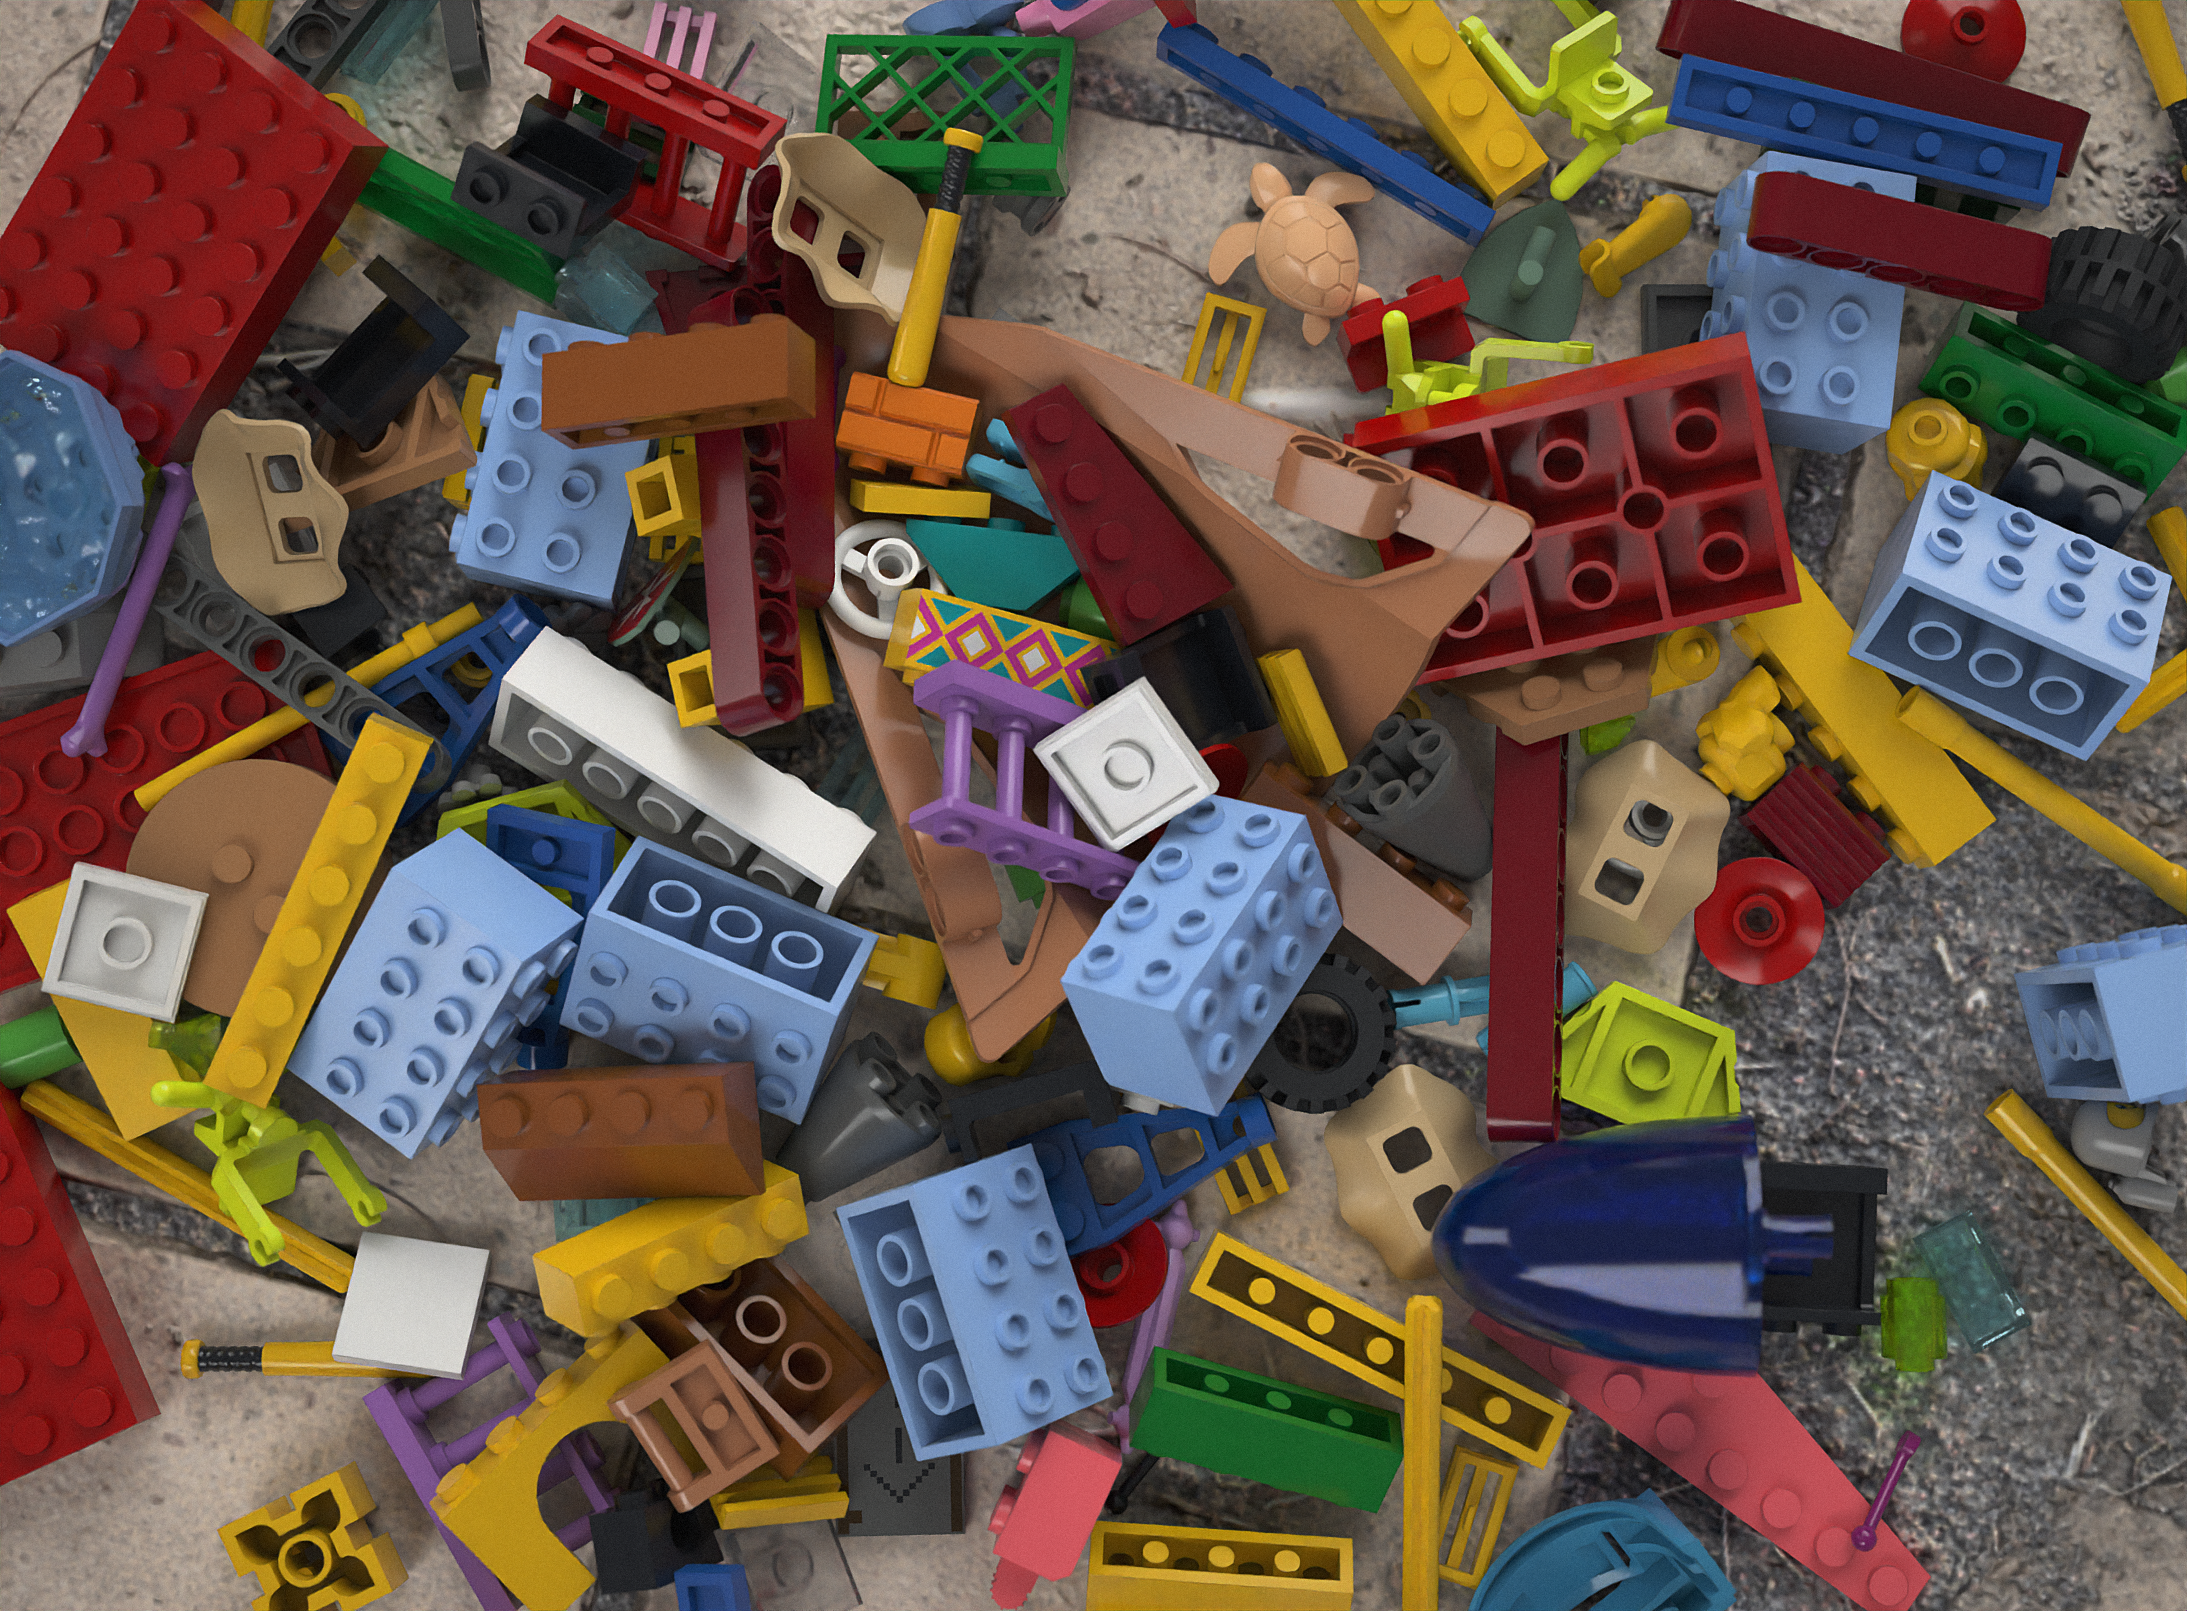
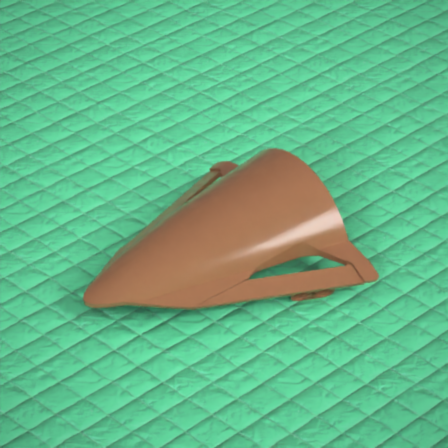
M834 308V345L842 347L847 356L845 365L839 370L834 448L840 458L839 469L835 472V539L851 526L868 520L886 519L906 524L907 519H924V515L864 512L849 504L851 478L911 482L910 477L912 471L887 466L886 474L883 476L855 470L848 466L850 457L841 455L835 446L854 371L889 379L887 369L898 326L892 327L888 325L877 312L865 309ZM940 315L927 377L921 387L980 401L983 415L973 455L978 453L998 461L1004 459L1006 464L1020 469H1028L1026 465L1014 460L1008 462L1005 456L996 453L988 442L986 430L993 418L1003 421L1002 413L1064 383L1234 587V589L1156 631L1192 614L1229 604L1234 608L1239 622L1246 631L1247 643L1253 659L1270 651L1295 648L1301 650L1347 758L1348 767L1351 766L1357 754L1372 740L1375 727L1382 720H1386L1389 716L1394 715L1425 670L1440 636L1505 567L1534 529L1532 517L1524 511L1498 501L1491 502L1052 331L1048 327L1026 323ZM1187 448L1275 482L1272 493L1273 499L1279 505L1293 512L1365 539H1385L1395 531L1431 544L1434 547V554L1432 557L1361 580L1320 571L1303 562L1210 489L1202 481ZM967 476L965 484L949 481V484L976 486L969 476ZM990 492L989 518H1004L1025 522V533L1051 534V526L1056 525V523L1039 516L1031 509ZM962 518V525L987 528L988 519ZM882 539L865 541L853 549L867 556L871 547ZM842 569L841 582L849 600L860 611L877 618V599L868 589L866 581ZM926 569L917 574L911 586L906 590L919 588L930 590L928 570ZM879 570L880 574L887 579L897 578L890 570ZM949 588L948 595L956 597L955 594ZM1063 591L1028 618L1068 629V623L1059 620V608ZM827 601L818 609L967 1023L966 1029L977 1057L982 1062L992 1063L1032 1033L1068 1000L1060 980L1066 973L1069 963L1081 952L1100 925L1105 912L1112 908L1116 900L1096 898L1091 895L1089 889L1069 882L1056 883L1044 880L1046 891L1023 960L1019 965H1012L1009 962L997 929L1002 920L1001 900L986 855L963 846L949 847L940 845L933 840V836L909 828L911 812L942 798L943 777L919 713L945 725L946 721L942 720L939 714L913 705L914 687L902 683L904 672L883 666L889 640L873 638L852 629L836 615ZM1278 719L1275 725L1267 729L1246 733L1226 743L1237 747L1247 759L1248 772L1242 791L1268 758L1279 767L1283 762H1288L1298 768ZM972 726L971 755L996 788L998 741L993 738L992 733ZM1025 746L1022 820L1047 829L1049 772L1034 753V749ZM1343 770L1331 776H1308L1314 783L1311 791L1323 798L1332 789L1335 780ZM1074 808V839L1098 847V840ZM1142 836L1124 847V856L1143 862L1154 847L1146 840L1145 836Z

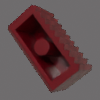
M1800 762L1787 769L1783 777L1759 799L1749 805L1737 817V820L1755 837L1757 842L1763 845L1773 858L1793 865L1812 882L1818 891L1824 910L1835 909L1843 904L1892 855L1881 845L1887 838L1881 827L1862 811H1858L1853 815L1837 799V796L1842 792L1837 781L1819 765L1815 764L1809 769L1803 762Z

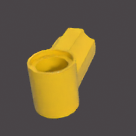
M855 925L879 935L862 985L882 990L881 995L936 1010L947 973L938 943L900 933L897 934L896 938L875 932L873 929Z

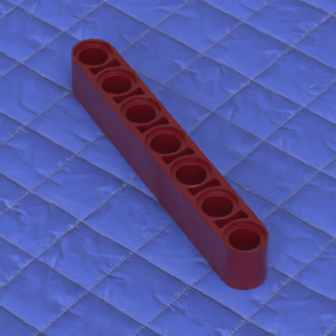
M1671 0L1655 47L1658 52L1680 60L1683 54L1784 78L1791 79V77H1796L1843 92L2062 143L2063 146L2056 172V177L2070 178L2091 118L2090 113L2072 105L1737 0Z
M772 164L759 169L752 178L748 188L747 285H751L761 291L767 298L773 314L789 318L791 322L815 340V418L783 422L797 607L805 610H816L822 607L830 598L835 581L834 307L826 305L821 299L812 272L806 262L799 255L782 249L776 244L772 236L773 214L782 184L779 166ZM797 199L790 219V227L795 234L812 245L819 223L818 215L814 210Z
M741 285L691 309L687 317V333L690 326L700 323H716L726 327L750 324L752 317L762 314H773L767 298L760 290L751 285ZM783 422L694 434L714 704L722 726L738 737L749 736L793 721L800 716L804 708L805 694Z
M1496 725L1486 1123L1490 1142L1556 1144L1560 1134L1569 732L1524 746L1503 734L1502 729Z

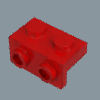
M1441 275L1430 276L1406 288L1407 297L1384 305L1382 298H1375L1356 305L1346 312L1348 320L1342 321L1336 340L1359 394L1364 395L1387 386L1388 366L1382 320L1390 311H1401L1408 319L1413 360L1425 359L1447 363L1471 353L1475 347V341L1463 314L1470 301V296L1461 276L1443 282Z

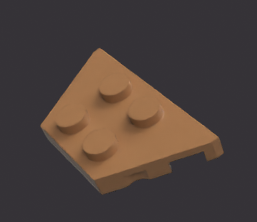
M438 372L365 449L346 432L336 441L323 428L320 429L316 443L311 447L314 466L322 478L344 498L349 507L348 512L367 507L378 501L476 466L477 455L450 384ZM298 466L295 472L301 476ZM307 517L284 518L283 521L286 535L313 526L312 521Z
M1659 634L1430 683V688L1439 697H1443L1448 692H1451L1465 700L1468 714L1484 723L1499 726L1503 734L1525 746L1648 709L1652 692L1651 676L1656 672L1659 657L1657 646Z

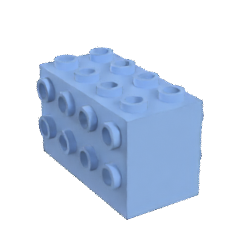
M1768 150L1747 169H1744L1725 188L1723 187L1717 196L1713 219L1716 226H1721L1718 249H1715L1710 257L1706 276L1708 287L1714 288L1711 311L1709 310L1703 318L1699 342L1745 331L1769 443L1843 455L1890 429L1905 286L1864 277L1866 274L1843 269L1835 270L1761 252L1748 246L1746 238L1755 178L1758 174L1764 172L1787 171L1914 202L1917 177Z
M518 310L514 328L504 325L499 337L495 362L501 365L502 378L499 390L488 388L484 398L480 426L486 427L487 439L484 451H475L477 455L476 466L466 471L464 487L471 490L470 496L472 499L468 515L458 513L455 518L449 542V551L456 553V563L468 579L569 603L584 602L591 608L598 607L603 611L617 614L637 534L624 473L654 461L660 438L573 450L541 431L542 354L568 350V345L576 341H597L607 345L627 342L628 337Z
M1932 470L1878 552L1848 655L2087 761L2149 684L2172 576L2155 569L2145 562L2137 561L2096 543L2087 536L2076 534L2042 519L2026 509L2013 506L1977 490L1965 482L1955 480Z
M1211 794L1170 820L1162 837L1145 861L1138 865L1131 881L1112 908L1105 912L1100 925L1078 956L1069 963L1066 973L1060 980L1108 1085L1217 1117L1344 923L1306 815Z
M457 828L392 867L286 1068L410 1160L432 1143L442 1147L454 1135L465 1118L471 1123L479 1118L476 1085L494 1078L496 1074L501 1075L519 1054L523 1044L516 1038L522 1027L531 1025L546 1007L550 995L544 989L550 978L558 977L577 953L578 945L572 942L585 918L461 828Z
M638 835L589 911L559 1024L656 1065L754 1061L758 1108L801 1125L843 1042L879 935Z
M2174 924L2160 928L2154 926L2118 935V942H2115V940L2097 944L2090 942L2056 951L2059 963L2014 974L2048 1098L2114 1102L2138 1101L2139 1104L2160 1101L2161 1105L2187 1101V924L2181 926Z
M1031 1143L981 1158L973 1163L961 1164L836 1208L917 1462L1001 1445L1114 1395L1106 1373L1105 1361L1099 1352L1085 1309L1084 1297L1079 1290L1065 1248L1064 1236L1058 1226L1044 1184V1175L1038 1165Z

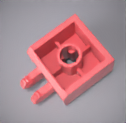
M1062 1419L1047 1424L1045 1429L1037 1428L1029 1432L1018 1456V1464L1016 1466V1470L1024 1473L1017 1489L1007 1484L1004 1486L991 1514V1522L987 1529L996 1534L993 1553L1001 1557L996 1567L997 1571L993 1573L994 1580L991 1582L993 1587H990L992 1592L991 1599L995 1600L1001 1607V1610L1003 1608L1017 1610V1607H1023V1602L1028 1600L1027 1594L1032 1592L1039 1575L1054 1582L1072 1574L1122 1466L1121 1447Z

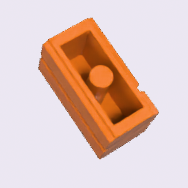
M854 371L835 446L841 455L850 457L848 466L855 470L883 476L886 474L887 466L912 471L910 481L913 483L947 489L949 481L965 484L968 474L965 466L973 455L983 409L980 401L920 386H903L893 383L890 379Z

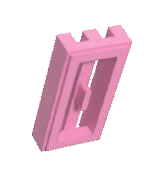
M655 1L643 54L658 60L666 27L674 28L666 64L680 70L688 33H698L699 37L689 75L704 81L718 25L717 13L705 11L702 17L693 15V8L680 6L679 12L668 10V3ZM633 114V122L658 126Z

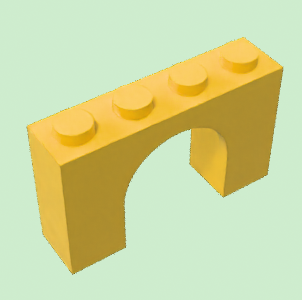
M667 455L624 473L638 537L689 535L702 539L696 455ZM798 608L805 694L802 714L835 702L814 610ZM708 649L667 664L681 728L721 725L714 704L711 650Z
M629 1318L620 1322V1326L609 1334L589 1337L584 1344L585 1352L567 1370L560 1368L546 1377L535 1392L537 1399L518 1417L512 1415L501 1421L488 1435L485 1442L487 1447L468 1465L462 1463L451 1469L439 1482L435 1491L437 1495L429 1502L440 1520L530 1611H566L597 1580L579 1557L544 1523L538 1508L537 1483L541 1468L548 1454L570 1432L584 1425L600 1421H616L627 1424L625 1420L617 1421L606 1404L607 1400L624 1386L634 1381H640L670 1362L667 1356ZM661 1397L650 1404L648 1407L691 1472L696 1473L706 1469L708 1466L663 1398Z

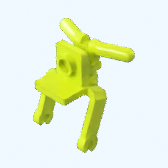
M1550 0L1555 3L1576 30L1552 45L1550 49L1548 81L1541 88L1533 86L1491 36L1479 18L1473 15L1459 23L1460 30L1457 31L1458 35L1519 113L1531 117L1539 115L1546 109L1553 113L1556 112L1565 119H1571L1570 134L1578 140L1584 137L1588 142V145L1551 182L1550 193L1554 199L1558 201L1570 199L1607 161L1621 152L1623 144L1633 145L1644 137L1680 127L1665 123L1669 105L1640 112L1652 103L1653 90L1616 63L1622 52L1621 36L1617 33L1618 18L1609 11L1601 14L1588 0Z
M1390 311L1382 320L1388 366L1387 388L1393 390L1392 405L1385 406V416L1507 387L1509 358L1591 364L1594 344L1581 341L1548 343L1488 338L1476 345L1471 351L1470 366L1425 359L1413 360L1408 319L1401 311Z
M299 1037L294 1050L296 1049L301 1037ZM285 1068V1070H284L282 1076H283L284 1074H286L287 1072H289L290 1070L287 1069V1068ZM159 1081L152 1087L150 1096L157 1106L211 1108L215 1112V1114L195 1120L194 1135L219 1157L213 1169L211 1185L220 1197L219 1209L226 1216L233 1217L248 1240L250 1252L259 1265L264 1267L279 1261L278 1252L285 1249L284 1239L280 1231L272 1224L261 1205L283 1198L294 1192L298 1159L301 1151L311 1150L315 1153L351 1207L355 1218L362 1226L368 1227L381 1222L380 1213L387 1211L384 1195L376 1186L369 1183L331 1125L318 1119L302 1124L298 1123L279 1108L280 1097L275 1092L266 1109H263L202 1084L203 1082Z

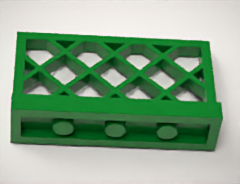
M827 34L815 133L832 134L834 122L855 106L871 124L854 139L844 140L851 143L878 169L901 181L913 194L939 193V184L942 181L941 176L944 171V163L947 160L948 146L943 141L938 140L944 137L947 128H954L978 108L995 127L983 136V146L980 153H974L971 158V166L968 169V178L965 181L966 187L963 190V195L1067 197L1069 172L1065 163L1078 48L1075 37ZM842 55H868L878 65L852 88L839 76ZM882 55H890L886 59L882 57ZM913 56H930L939 67L912 89L896 70ZM943 56H952V57H950L948 60H946ZM975 56L992 57L1001 69L975 90L957 72ZM1006 57H1014V58L1009 61ZM1037 57L1060 58L1058 74L1038 91L1020 73ZM889 77L905 96L878 118L861 99ZM950 78L967 97L940 119L923 100ZM1012 79L1027 94L1029 99L1002 120L986 103V100ZM839 88L843 95L837 99V92ZM1056 95L1054 109L1048 101ZM914 107H917L930 121L932 126L915 141L898 140L889 128ZM1041 109L1053 122L1051 143H1024L1014 130ZM881 135H882V136L884 137V139H885V140H876V139L879 138ZM1004 138H1006L1009 142H1001V141H1002Z
M390 147L388 148L357 198L356 204L554 310L557 309L586 257L581 249L566 261L451 200L455 185L454 181Z

